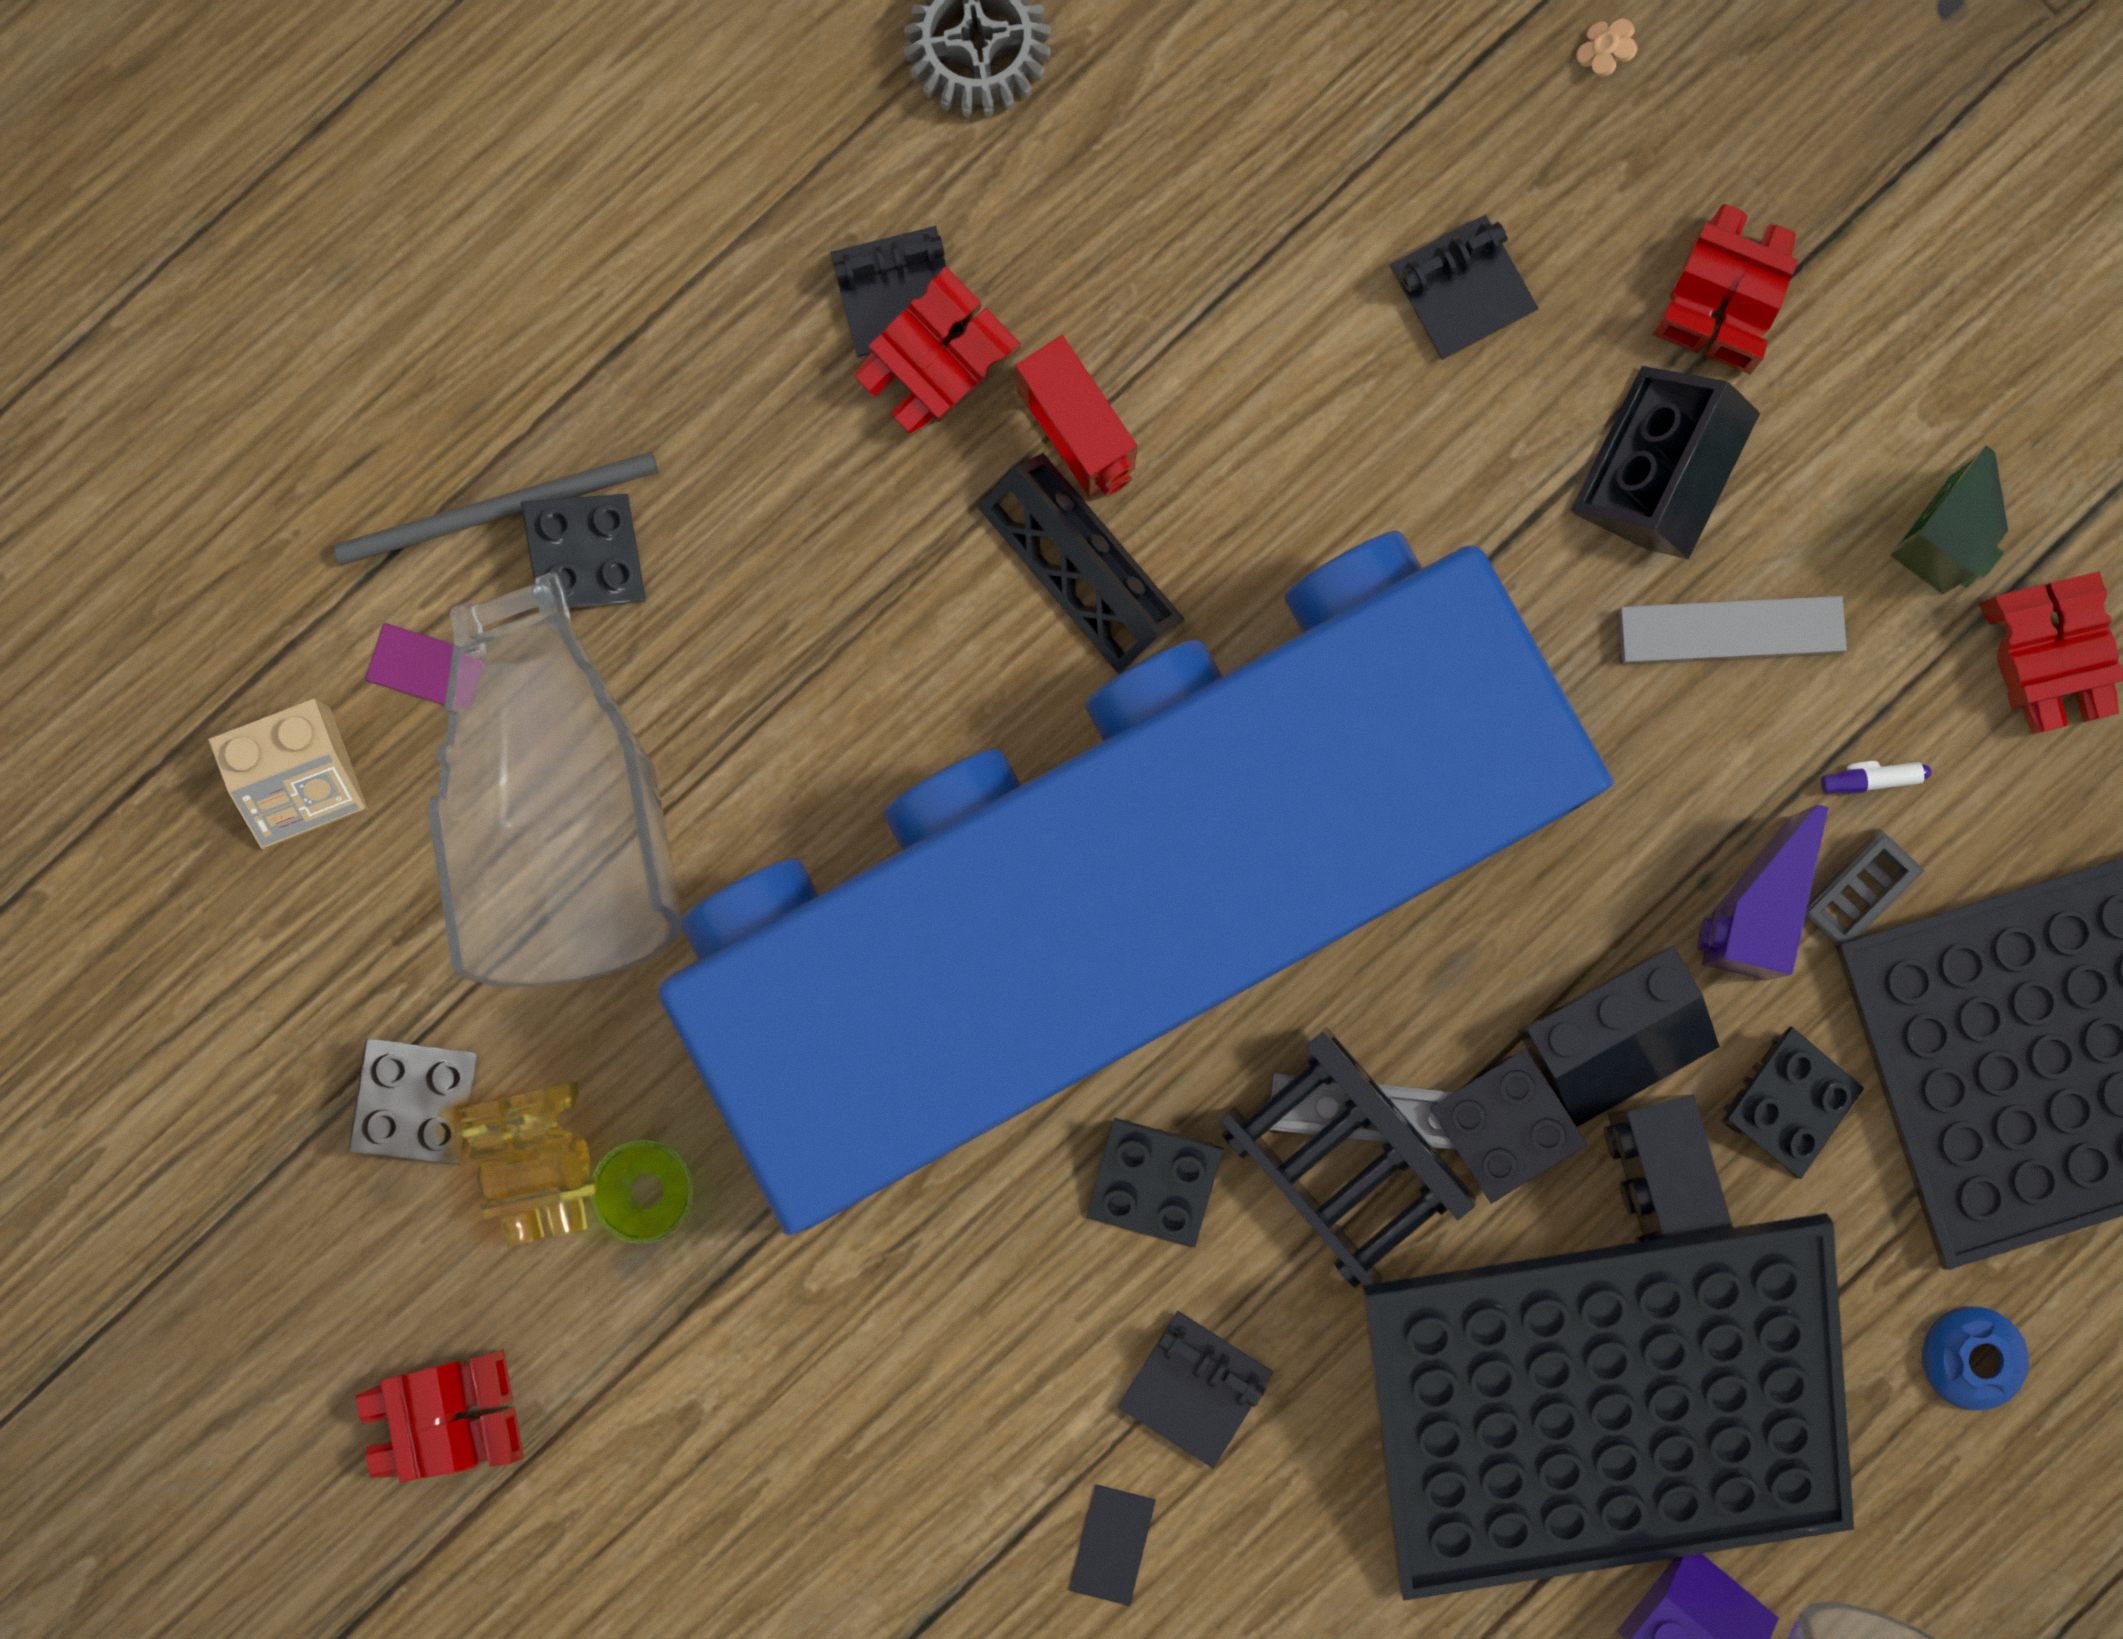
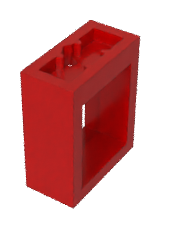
M1063 334L1017 363L1015 368L1018 394L1087 497L1091 499L1100 492H1102L1104 497H1109L1132 481L1129 473L1135 470L1137 444Z

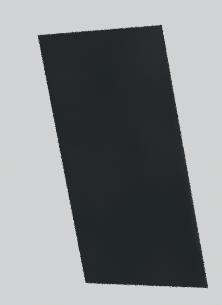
M1095 1485L1069 1591L1130 1606L1156 1499Z

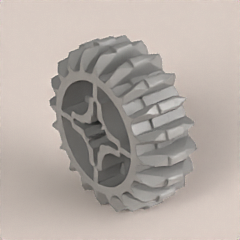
M925 0L927 6L921 4L913 5L911 16L916 23L905 26V38L912 42L904 48L905 58L907 61L915 63L910 69L913 80L915 82L926 81L923 86V92L928 99L942 93L941 107L945 111L951 109L956 101H960L962 115L966 118L971 116L973 105H982L984 115L990 118L994 111L993 102L1000 101L1006 110L1011 111L1014 108L1013 92L1028 99L1032 94V87L1028 80L1040 82L1043 80L1044 68L1040 63L1050 60L1051 48L1044 44V42L1051 38V30L1049 25L1040 23L1044 18V8L1041 4L1029 5L1031 0ZM982 8L1001 13L1014 25L1009 26L1007 21L1000 22L988 19L983 14ZM964 10L965 15L962 23L953 29L944 30V36L936 37L941 26L950 17ZM973 24L977 25L978 36L982 38V42L985 45L982 48L983 62H979L977 49H974L970 41L973 38ZM1021 49L1016 59L1008 68L997 75L991 76V67L996 60L1004 56H1010L1011 50ZM947 60L948 65L961 64L968 67L973 73L974 79L953 73L940 61Z

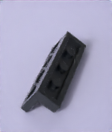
M1044 453L1015 466L978 506V509L1118 674L1127 670L1152 644L1173 632L1185 620ZM1011 491L1024 505L1025 523L1014 522L999 505ZM1040 537L1052 538L1060 548L1061 565L1049 564L1042 556ZM1075 579L1087 580L1096 590L1097 607L1085 606L1076 596ZM1111 621L1123 622L1138 640L1126 653L1111 637Z

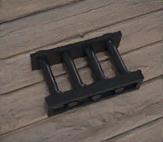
M1325 1027L1306 1046L1312 1053V1056L1307 1059L1308 1067L1247 1119L1234 1106L1220 1121L1227 1128L1222 1132V1135L1229 1146L1243 1159L1250 1154L1339 1257L1334 1261L1336 1268L1349 1284L1357 1288L1361 1284L1381 1283L1382 1276L1373 1266L1435 1213L1438 1212L1440 1215H1443L1449 1211L1458 1221L1475 1207L1476 1196L1331 1030ZM1336 1081L1350 1097L1344 1103L1346 1109L1285 1162H1282L1261 1136L1323 1083L1329 1086ZM1373 1124L1387 1139V1142L1382 1145L1384 1152L1326 1202L1320 1205L1301 1184L1299 1179L1359 1127L1363 1126L1367 1129ZM1411 1167L1425 1183L1420 1188L1422 1195L1358 1249L1336 1222L1398 1169L1405 1172Z

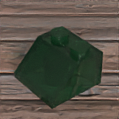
M1985 446L1956 467L1890 554L1891 557L1943 595L1960 584L1965 588L1969 587L1978 576L1984 578L2004 553L1997 545L2009 530L1995 451Z

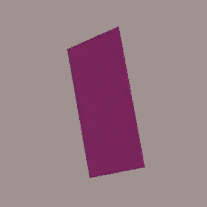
M384 623L365 680L465 711L483 654Z

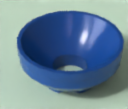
M1964 1306L1942 1315L1929 1329L1922 1348V1366L1926 1379L1932 1389L1943 1400L1967 1410H1988L1999 1407L2011 1400L2022 1387L2029 1367L2027 1346L2018 1328L2000 1313L1979 1306ZM1983 1343L1992 1345L1997 1350L2000 1358L1997 1371L1986 1378L1976 1376L1969 1365L1971 1351Z

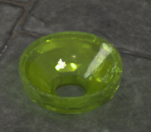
M651 1140L629 1141L618 1145L608 1152L598 1163L590 1186L591 1205L602 1227L613 1236L625 1242L636 1244L653 1243L667 1238L677 1231L687 1219L694 1199V1181L684 1159L671 1147ZM642 1174H651L657 1177L663 1186L662 1198L652 1208L638 1206L630 1194L633 1181Z

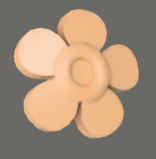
M1623 18L1613 22L1610 27L1605 21L1597 22L1587 32V37L1591 42L1584 43L1577 51L1578 61L1584 67L1592 65V70L1597 76L1603 77L1612 74L1616 69V62L1618 60L1628 62L1637 53L1638 46L1631 39L1635 31L1634 26L1629 20Z

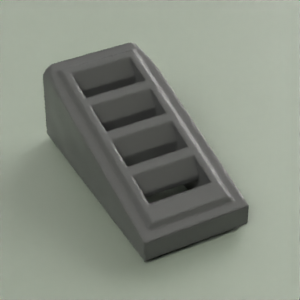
M1879 828L1807 905L1806 915L1838 945L1856 940L1925 870ZM1880 852L1899 869L1893 878L1873 861ZM1863 869H1866L1884 886L1877 895L1857 877ZM1847 885L1852 887L1869 903L1862 912L1841 893ZM1831 901L1836 903L1854 920L1847 928L1825 909Z

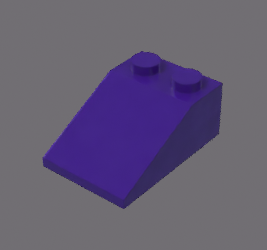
M1817 804L1792 815L1713 910L1712 918H1704L1697 941V949L1704 951L1701 965L1763 980L1793 975L1829 807Z

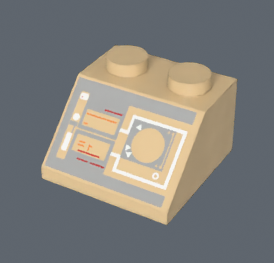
M315 698L209 739L227 791L263 850L368 810L331 708Z

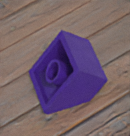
M1703 1554L1675 1558L1619 1627L1617 1632L1625 1639H1770L1779 1618Z

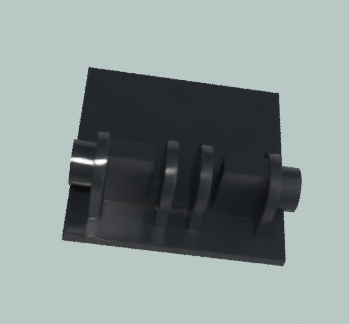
M1486 214L1390 264L1391 270L1442 360L1539 309L1503 246V243L1508 241L1503 226L1498 221L1491 224Z
M936 226L830 252L857 357L872 353L869 345L909 306L913 299L921 298L926 293L928 284L946 266L944 248ZM957 322L950 329V334L963 331L962 323Z
M628 494L521 502L539 611L547 610L548 616H560L570 613L569 608L646 601Z
M1790 1026L1781 1037L1774 1035L1771 1040L1772 1046L1761 1060L1763 1065L1755 1063L1752 1067L1757 1074L1753 1079L1746 1076L1742 1082L1747 1088L1745 1090L1741 1089L1730 1105L1726 1104L1723 1108L1727 1114L1722 1122L1739 1134L1743 1132L1792 1174L1801 1179L1864 1090V1087L1796 1029Z
M1527 1048L1514 1056L1511 1055L1502 1060L1490 1071L1430 1107L1491 1204L1588 1145Z
M1114 1117L1086 1218L1195 1248L1224 1147Z
M1177 1310L1117 1407L1214 1469L1251 1407L1254 1408L1262 1398L1266 1390L1265 1385L1273 1371Z

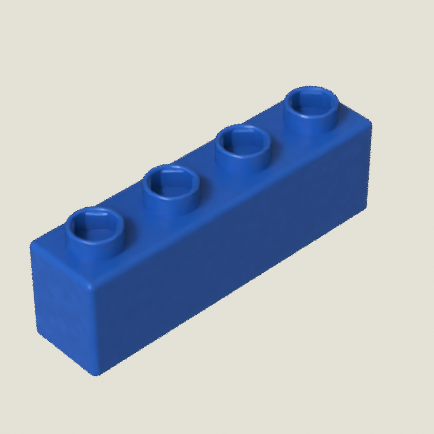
M1395 530L1367 540L1315 569L1286 592L1285 602L1303 632L1297 637L1225 676H1222L1205 644L1197 639L1168 648L1121 673L1100 687L1086 700L1085 709L1103 742L1023 785L1019 782L1002 750L992 748L974 754L921 781L887 805L883 816L902 851L820 895L803 863L797 858H789L771 864L728 885L684 914L680 925L699 961L667 977L661 983L658 994L660 1002L783 1233L786 1236H792L820 1224L1569 814L1611 788L1614 784L1613 778L1486 554L1479 547L1467 545L1422 568L1404 534H1401V532Z

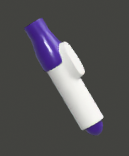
M1866 761L1848 765L1846 771L1838 774L1822 776L1821 787L1824 794L1864 793L1869 790L1922 784L1925 779L1931 776L1932 770L1929 766L1921 764V762L1880 766L1878 761Z

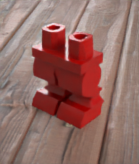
M1722 204L1710 223H1705L1694 239L1676 284L1669 295L1671 301L1661 314L1652 335L1695 353H1699L1710 339L1705 357L1751 375L1764 359L1768 340L1761 338V336L1770 330L1784 301L1790 277L1793 275L1798 259L1792 257L1796 233L1779 225H1768L1758 244L1740 236L1748 218L1744 211L1727 204ZM1723 301L1727 304L1720 315L1721 323L1712 334L1716 319L1712 318L1711 315L1718 310Z
M947 266L931 280L927 286L926 293L921 298L913 299L909 306L869 345L872 353L864 360L854 375L856 380L874 398L884 391L896 378L906 387L910 394L890 415L910 435L927 426L934 418L940 423L952 409L967 398L988 377L989 367L994 362L1004 363L1019 351L1021 343L986 307L966 325L965 332L959 338L952 339L947 346L944 344L950 336V329L957 322L965 324L981 310V302Z
M2100 571L2052 582L2047 585L2044 584L1997 595L1979 603L1984 617L1990 625L1999 623L2005 628L2006 635L2000 642L1997 654L1998 664L2004 682L2010 691L2007 693L2011 709L2023 708L2025 718L2033 735L2068 726L2061 697L2072 694L2077 696L2083 723L2119 714L2115 683L2123 681V666L2119 664L2115 638L2109 630L2112 619L2105 612L2104 602L2107 598V590L2103 584ZM2052 611L2057 613L2059 624L2056 628L2052 625L2050 618Z
M504 1349L470 1359V1362L464 1363L461 1360L395 1375L381 1380V1385L357 1394L356 1404L362 1424L388 1419L392 1440L367 1447L366 1459L369 1475L371 1477L398 1476L399 1483L419 1478L442 1476L473 1469L485 1460H488L489 1466L512 1464L524 1458L515 1406L490 1411L476 1418L466 1416L456 1419L455 1416L456 1413L466 1411L478 1404L479 1409L501 1406L513 1401Z

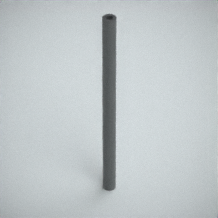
M651 451L333 545L335 556L340 566L522 513V501L573 498L659 473L656 460Z

